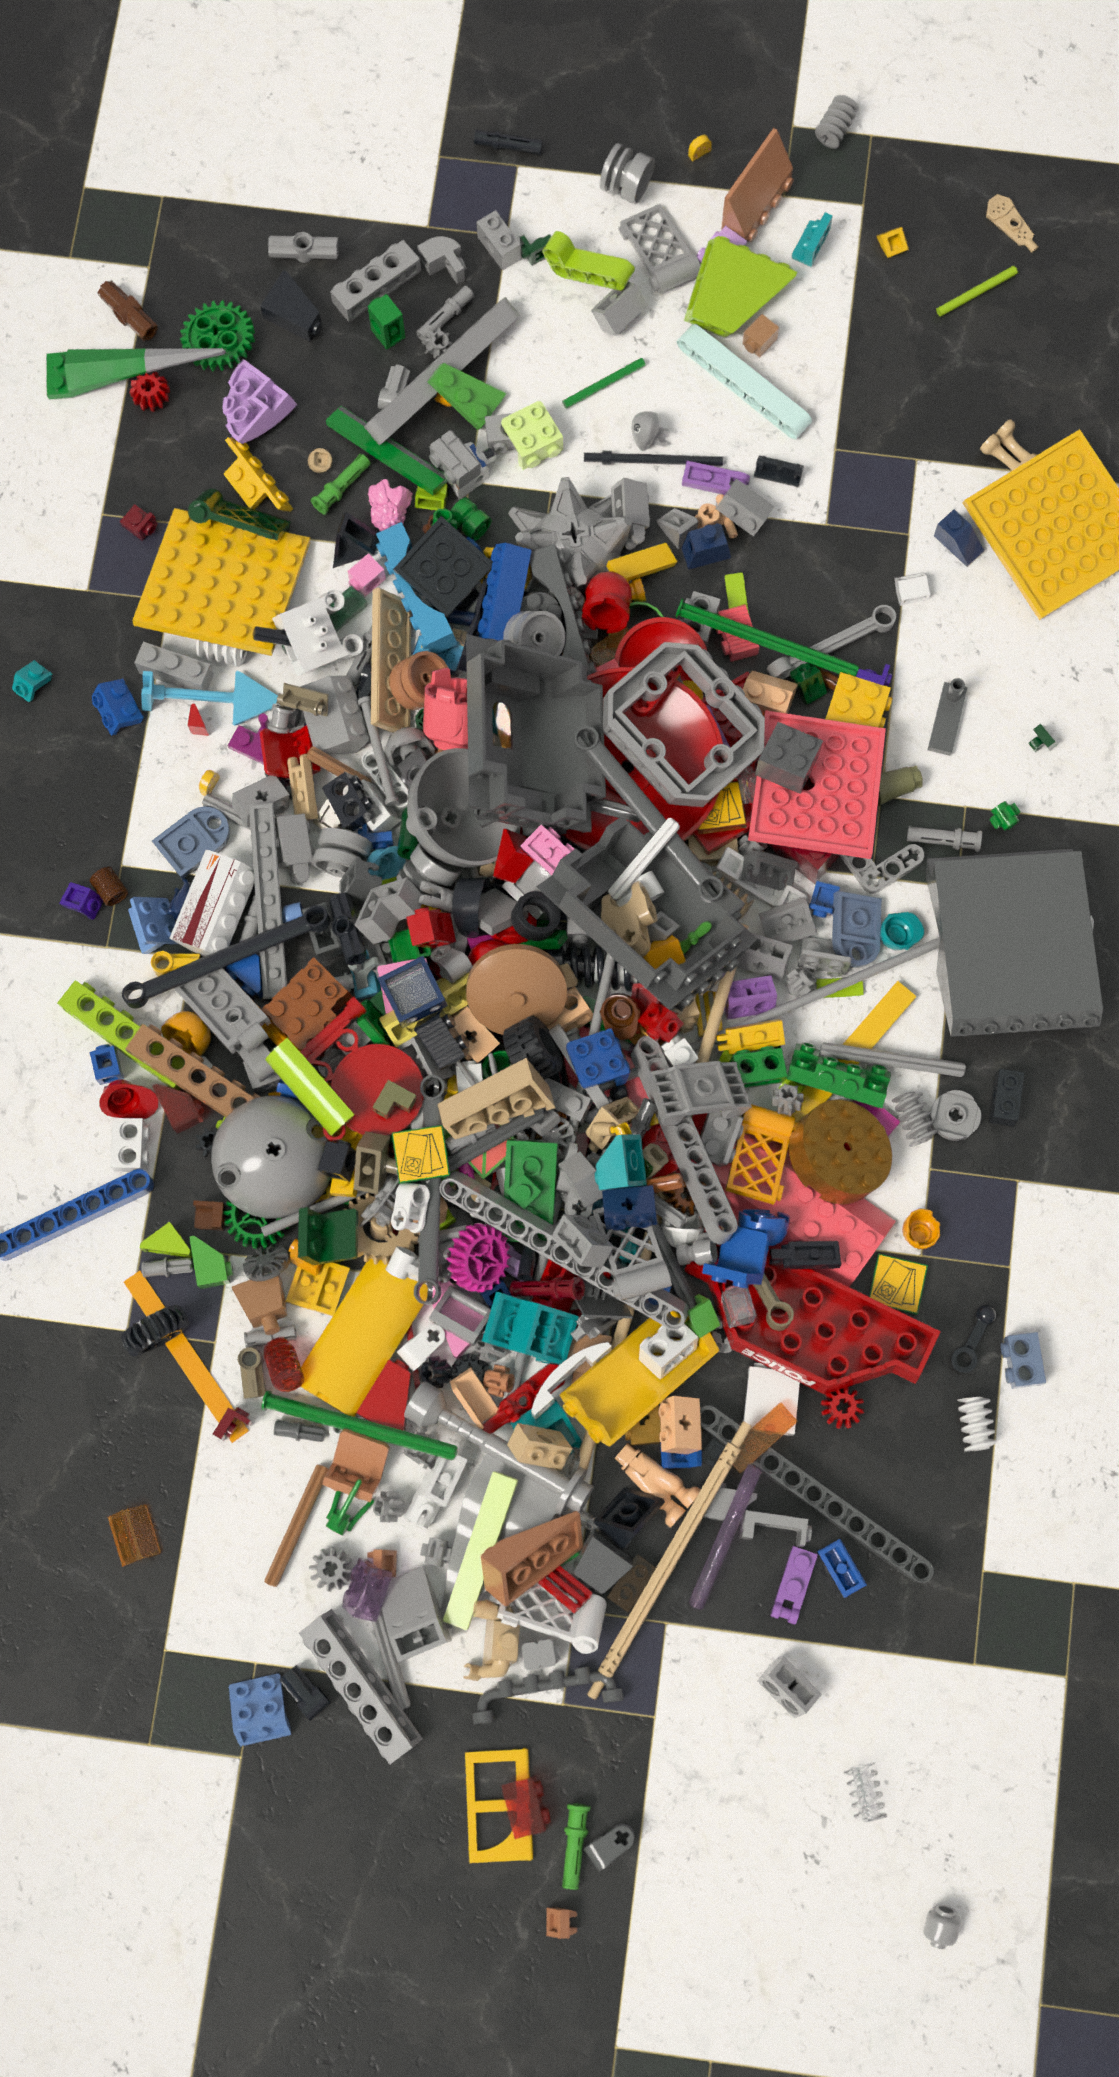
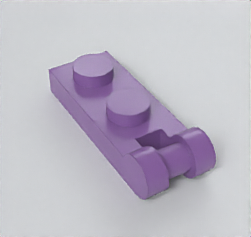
M687 461L682 486L725 495L731 486L730 481L738 479L743 484L748 485L750 476L743 472Z
M792 1546L771 1611V1617L777 1619L782 1617L788 1619V1623L796 1625L817 1554ZM784 1599L793 1602L791 1609L782 1606Z

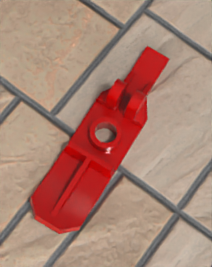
M547 1364L504 1398L499 1404L497 1413L483 1424L484 1428L482 1430L489 1434L494 1433L506 1423L517 1421L521 1415L531 1410L542 1385L559 1364ZM565 1380L559 1386H557L552 1392H554L559 1387L564 1385ZM525 1396L526 1404L521 1406L519 1399Z

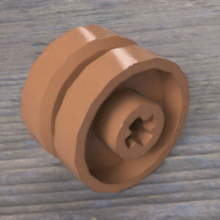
M429 651L418 652L409 658L401 660L393 667L390 673L389 685L392 695L406 709L413 711L424 709L425 687L431 683L432 672L448 668V666L436 653Z

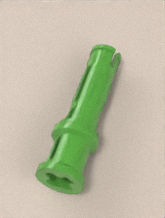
M359 454L333 482L326 483L324 490L317 497L314 496L311 499L312 505L320 513L327 514L328 508L335 501H339L342 498V493L371 465L368 458L363 454Z
M575 1803L567 1804L569 1818L568 1826L565 1827L564 1832L568 1836L562 1888L579 1889L583 1840L588 1834V1829H586L587 1812L590 1811L591 1806Z

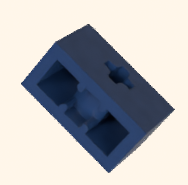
M653 1185L602 1191L606 1230L620 1231L629 1227L647 1228L651 1225H657Z

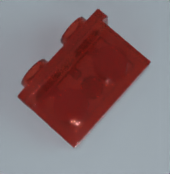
M534 1775L526 1779L501 1785L514 1839L545 1832L548 1829V1824L551 1823L548 1808H543L541 1797L544 1796V1790L541 1781H537Z

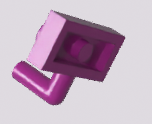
M262 713L258 716L260 723L258 732L255 733L238 725L228 743V748L264 765L260 731L264 728L268 729L270 722L268 716Z

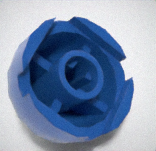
M763 1209L739 1211L738 1226L768 1233L770 1235L769 1246L779 1244L787 1235L790 1221L788 1214L778 1212L777 1216L770 1213V1210Z

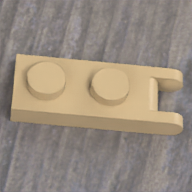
M303 754L300 756V765H298L296 757H290L288 759V769L294 815L305 814L306 820L309 821L318 819L311 761L306 758L307 754Z

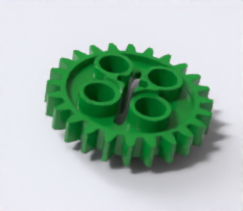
M224 300L220 302L219 306H216V303L212 301L209 308L204 303V310L202 311L195 308L196 315L189 314L190 322H183L185 329L180 331L183 336L180 338L183 345L182 348L224 349L226 352L224 355L193 361L195 366L201 364L202 369L205 370L209 365L212 371L215 370L216 366H219L221 371H223L226 364L232 368L233 361L240 364V356L247 358L245 350H252L251 343L255 342L253 336L255 330L247 311H242L240 305L235 308L233 302L226 306Z

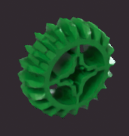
M230 1201L226 1202V1205L232 1208V1210L224 1211L225 1216L231 1217L225 1220L224 1224L232 1226L228 1233L230 1235L236 1234L234 1238L236 1242H240L244 1238V1247H248L252 1241L253 1249L258 1248L259 1242H261L263 1248H267V1240L270 1239L275 1245L277 1243V1240L274 1238L275 1235L278 1234L281 1238L285 1236L281 1230L264 1237L263 1233L250 1234L242 1230L245 1227L250 1228L254 1225L263 1227L268 1225V1218H261L264 1222V1225H262L256 1218L252 1220L255 1217L254 1215L247 1213L242 1217V1221L239 1222L238 1215L240 1209Z

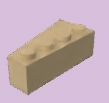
M527 1058L438 1103L442 1124L454 1139L487 1130V1125L490 1124L503 1125L509 1123V1118L522 1114H524V1117L534 1115L535 1110L546 1107V1110L555 1108L549 1085Z

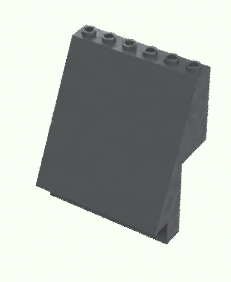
M1061 849L927 859L926 880L940 936L936 974L951 1037L1100 1026L1103 1004L1081 851Z

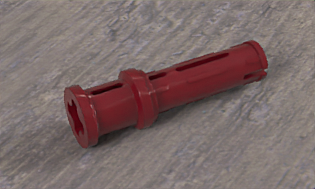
M556 1277L552 1281L514 1280L510 1285V1293L514 1297L552 1296L555 1300H562L563 1298L581 1300L585 1293V1284L581 1277H574L570 1280Z

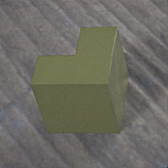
M388 1080L372 1108L375 1113L388 1119L395 1106L410 1113L417 1097L412 1092Z

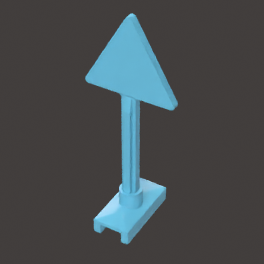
M143 671L142 711H152L154 699L164 700V698L232 703L234 705L233 726H237L272 710V705L277 702L278 695L240 671L235 672L234 692L168 688L165 685H154L153 672Z

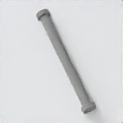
M362 697L358 700V704L363 710L386 799L384 802L386 807H394L400 801L395 796L378 729L376 726L371 725V697Z

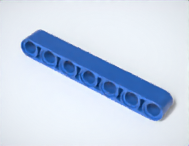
M142 1169L133 1170L1 1233L0 1244L7 1242L8 1249L5 1253L0 1254V1260H11L149 1194L154 1187L152 1177ZM139 1177H146V1184L141 1188H136V1180ZM116 1188H123V1195L118 1199H113V1191ZM96 1198L100 1199V1206L95 1210H90V1202ZM73 1209L77 1210V1217L72 1221H67V1213ZM53 1220V1229L49 1232H45V1223L47 1221ZM30 1231V1240L26 1243H22V1234L24 1232Z

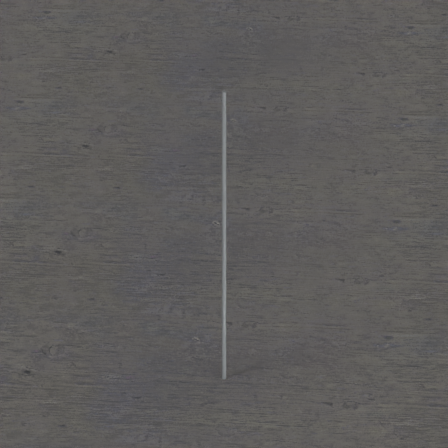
M940 937L730 1027L772 1020L939 948ZM725 1029L717 1032V1035L726 1033ZM702 1039L689 1044L694 1052L699 1051ZM636 1068L630 1069L631 1073L627 1081L639 1077ZM614 1080L599 1085L604 1092L611 1089L616 1083ZM446 1148L447 1157L451 1156V1154ZM387 1173V1180L384 1186L390 1178L395 1180L398 1178V1175ZM358 1190L356 1197L333 1196L309 1208L322 1213L368 1192ZM299 1211L261 1227L264 1237L298 1223Z

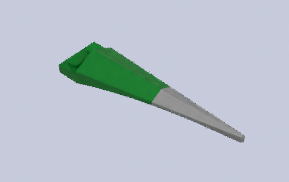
M67 349V352L47 353V397L49 400L72 398L141 374L224 355L226 352L224 349Z

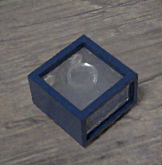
M424 956L378 978L402 1028L448 1006Z

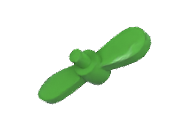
M705 921L701 923L695 932H690L688 938L679 942L683 954L687 952L691 945H696L698 938L709 932L712 927L711 922Z

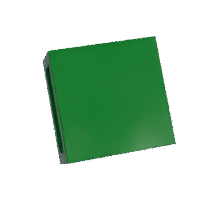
M409 929L395 932L394 936L388 940L393 963L414 960L421 956H424V958L431 956L430 948L412 946Z

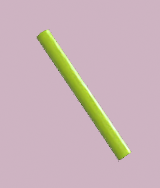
M1012 266L936 309L937 314L941 317L1018 274L1017 268Z

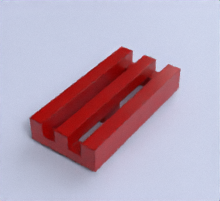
M558 1566L538 1582L539 1585L574 1614L592 1597V1592L561 1566ZM547 1577L550 1578L554 1583H556V1584L559 1586V1588H560L562 1591H560L556 1586H554V1585H553L550 1581H548L546 1578H547ZM564 1593H568L572 1598H574L577 1601V1603L572 1601Z

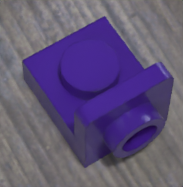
M885 664L882 676L870 669H859L856 677L888 687L892 674L888 673L890 665Z
M70 882L59 904L94 920L103 900L92 889Z

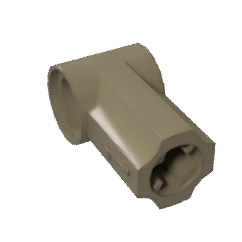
M252 1347L244 1348L238 1354L244 1399L263 1397L266 1393L263 1371L264 1358L259 1350ZM249 1352H254L257 1357V1361L253 1366H247L244 1361L246 1354Z

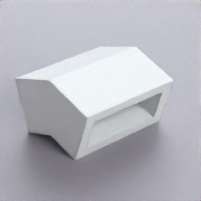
M918 573L895 578L896 594L900 606L929 600L930 591L926 574Z

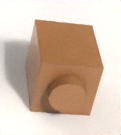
M761 314L744 332L742 344L749 353H754L760 358L778 339L779 327Z

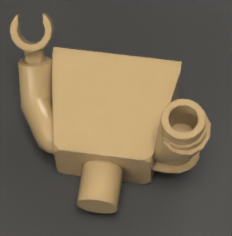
M486 1599L474 1602L473 1617L486 1619L483 1665L466 1663L464 1667L470 1668V1674L463 1676L464 1679L479 1681L481 1677H503L507 1674L509 1667L517 1662L520 1625L513 1627L501 1623L502 1619L497 1618L500 1605ZM510 1605L506 1606L505 1611L514 1613Z

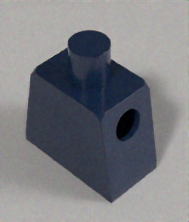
M720 523L706 525L703 528L688 532L682 546L688 570L731 558L728 543Z

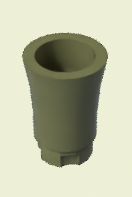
M917 766L881 772L877 806L922 788L923 778Z

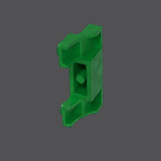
M802 1042V1044L796 1043L786 1079L883 1108L891 1078V1072L887 1071L886 1067L873 1064V1066L867 1065L865 1070L856 1064H845L833 1057L819 1056L820 1050L816 1049V1046L806 1042Z

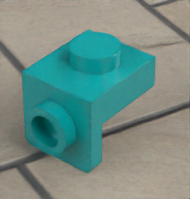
M34 660L15 673L12 690L26 701L31 702L34 699L35 691L51 681L52 673Z

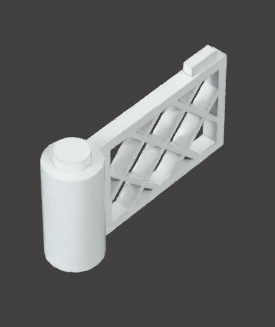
M536 1583L513 1601L520 1610L519 1613L514 1614L505 1611L506 1607L500 1603L497 1618L502 1619L501 1623L513 1627L521 1625L572 1642L573 1646L583 1654L592 1653L598 1649L607 1605L605 1599L599 1595L592 1594V1597L574 1614L570 1610L566 1611L560 1601ZM539 1591L546 1593L550 1600L541 1603L535 1593ZM564 1593L572 1601L577 1603V1601L574 1598H572L568 1593ZM529 1596L535 1606L526 1609L520 1599ZM554 1604L560 1614L551 1617L545 1608ZM539 1611L545 1621H535L530 1614ZM564 1619L569 1626V1632L559 1629L555 1622Z

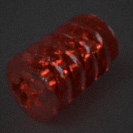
M276 1338L269 1341L263 1349V1355L273 1386L282 1392L298 1389L304 1383V1375L295 1347L285 1338Z

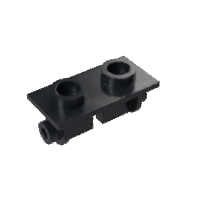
M759 455L753 477L799 487L804 466L799 465V463L795 464Z

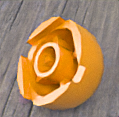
M182 1011L175 1013L161 1027L163 1037L168 1041L170 1038H173L183 1045L182 1050L189 1055L191 1052L202 1056L211 1041L210 1029L194 1012Z

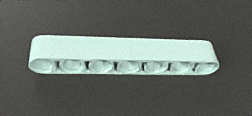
M692 324L677 339V345L683 353L791 439H797L812 423L810 415L700 326Z

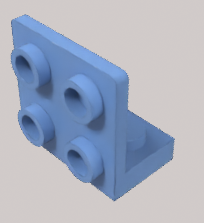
M280 1674L229 1685L233 1732L239 1746L291 1735V1727L285 1713Z

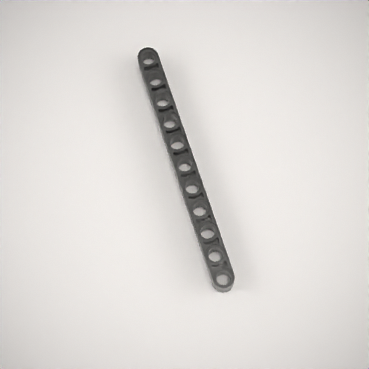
M706 1405L700 1408V1422L703 1431L725 1446L728 1442L731 1443L732 1440H727L722 1436V1429L730 1426L735 1430L736 1434L740 1425L713 1406ZM705 1411L711 1412L714 1415V1423L710 1425L704 1424L701 1421V1414ZM750 1432L747 1434L739 1448L741 1449L739 1457L911 1581L925 1583L932 1578L934 1569L928 1560ZM751 1441L756 1445V1453L754 1455H747L743 1451V1444L745 1442ZM771 1456L777 1460V1468L775 1470H768L764 1466L766 1457ZM787 1472H794L798 1475L797 1485L791 1486L787 1484L785 1480ZM809 1487H815L819 1490L820 1497L817 1501L808 1499L806 1493ZM831 1502H836L841 1507L840 1515L837 1517L830 1515L828 1512V1506ZM853 1517L859 1518L862 1522V1528L859 1532L852 1531L849 1526V1522ZM874 1533L881 1534L884 1539L883 1545L879 1548L871 1543V1536ZM896 1548L902 1549L905 1553V1559L902 1563L895 1562L892 1557V1553ZM917 1564H922L926 1568V1575L922 1579L918 1578L914 1573V1568Z

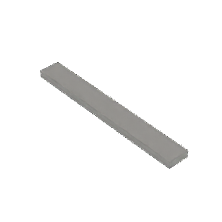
M273 803L249 804L258 934L283 924ZM284 942L260 952L264 1000L272 999L284 986H287Z

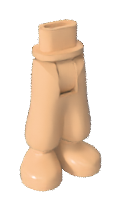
M629 1443L615 1457V1460L622 1465L621 1469L625 1471L643 1493L664 1499L665 1503L659 1510L666 1511L665 1523L670 1528L686 1512L685 1509L671 1499V1495L678 1498L688 1509L701 1491L699 1487L685 1488L680 1477L663 1468L651 1457L641 1452L640 1449L635 1450Z

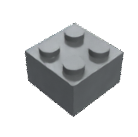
M778 722L758 760L755 775L801 794L820 755L823 740Z

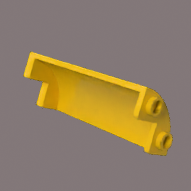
M372 1258L362 1268L292 1381L338 1411L355 1417L357 1410L387 1361L392 1357L424 1305L414 1297V1287L418 1281L410 1278L405 1280L397 1278L386 1271L387 1265L382 1260H379L378 1264H374ZM423 1284L419 1291L423 1301L427 1300L428 1295L426 1284Z
M670 1311L673 1317L681 1318L680 1313L677 1311ZM651 1318L647 1319L560 1394L561 1399L565 1403L563 1405L565 1412L569 1416L575 1417L581 1423L594 1442L599 1443L601 1441L610 1447L720 1351L711 1333L709 1332L703 1337L698 1338L697 1349L660 1380L639 1360L640 1344L647 1337L652 1338L657 1334L662 1324ZM677 1337L671 1338V1339L674 1340V1341H679V1340H681V1339H679V1338H677ZM656 1352V1353H653V1355H655V1356H661V1355H662L661 1353H657V1352Z

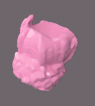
M383 479L376 485H371L368 496L372 506L371 517L374 526L383 531L400 522L404 524V514L406 513V508L411 504L412 492L403 486L390 488L387 479Z

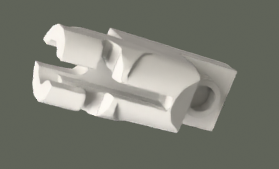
M458 1454L454 1460L438 1457L432 1472H426L403 1519L408 1522L412 1521L416 1523L415 1526L427 1530L434 1521L440 1506L446 1507L467 1463V1459Z

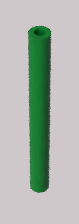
M641 357L562 400L564 407L567 409L645 366V361Z

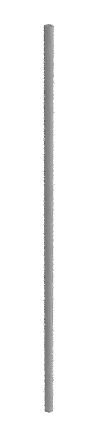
M608 953L589 1035L600 1032L602 1019L599 1011L608 996L615 965V959ZM578 1080L576 1091L585 1095L586 1090L581 1087ZM570 1117L569 1122L577 1134L579 1121ZM572 1137L565 1140L567 1145L571 1143ZM564 1146L562 1154L566 1153L567 1150ZM557 1193L555 1194L554 1225L557 1223L562 1201ZM541 1254L538 1257L533 1281H540L548 1263V1258ZM533 1296L529 1297L530 1302L532 1301ZM517 1352L512 1373L515 1377V1383L508 1395L521 1384L527 1357L525 1354Z

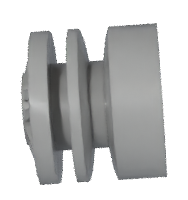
M615 144L604 163L599 188L605 192L610 189L612 195H616L621 189V198L636 205L642 199L648 187L655 159L642 152L637 153L633 159L632 148L628 147L625 149L623 144Z
M418 843L410 856L411 861H407L404 864L403 869L399 871L396 878L400 880L407 877L423 895L432 896L420 890L421 881L448 889L447 886L453 885L461 874L462 867L447 864L436 859Z

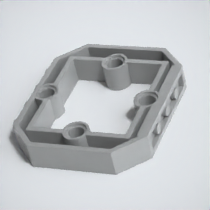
M664 642L615 684L603 699V732L668 804L704 807L752 764L764 750L765 717L762 715L760 708L745 697L742 688L737 685L735 686L729 679L727 672L723 668L718 667L712 661L710 653L699 645ZM679 664L705 693L707 703L714 708H719L743 735L731 748L724 744L714 746L705 756L704 766L706 770L690 785L665 760L666 750L664 744L655 738L647 740L623 714L640 698L644 701L659 699L667 687L665 677ZM647 683L656 685L657 690H651ZM715 689L722 690L724 697L719 696ZM646 750H652L656 758L649 757ZM714 755L720 756L723 759V763H718L714 759Z

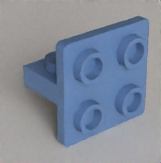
M133 897L130 899L132 907L128 911L142 954H150L164 944H178L169 939L176 922L172 914L169 915L167 912L170 905L167 898Z

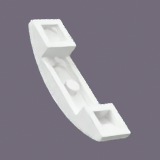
M726 847L716 867L734 885L773 908L803 897L807 898L805 894L787 884L784 890L779 891L741 880L744 856L729 847Z
M608 1342L593 1345L577 1352L551 1373L534 1401L531 1412L535 1420L555 1403L554 1397L550 1393L585 1361L592 1367L612 1350Z

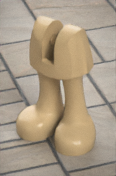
M1009 419L998 430L996 435H991L982 444L980 450L986 455L995 456L1011 470H1014L1037 455L1035 453L1030 454L1016 442L1013 437L1015 423ZM1000 444L1010 450L1020 462L1010 456Z

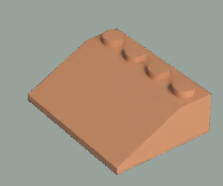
M772 129L724 198L721 230L726 225L744 238L747 243L753 242L757 235L758 227L767 222L772 207L776 208L778 206L784 190L787 192L793 183V178H791L793 167L778 130Z

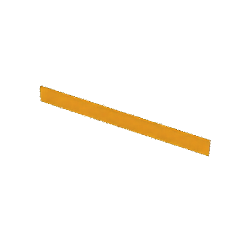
M138 1271L124 1281V1284L146 1316L165 1308L146 1278L143 1277L141 1271ZM182 1333L165 1343V1345L219 1423L228 1407L232 1410L234 1408ZM238 1419L235 1422L238 1426L230 1438L232 1443L249 1432L245 1424Z

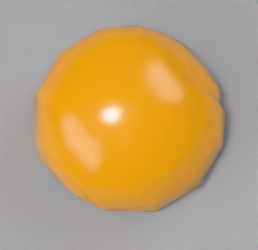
M919 1208L912 1211L903 1222V1236L912 1247L925 1250L935 1245L939 1239L940 1222L933 1217L931 1210Z

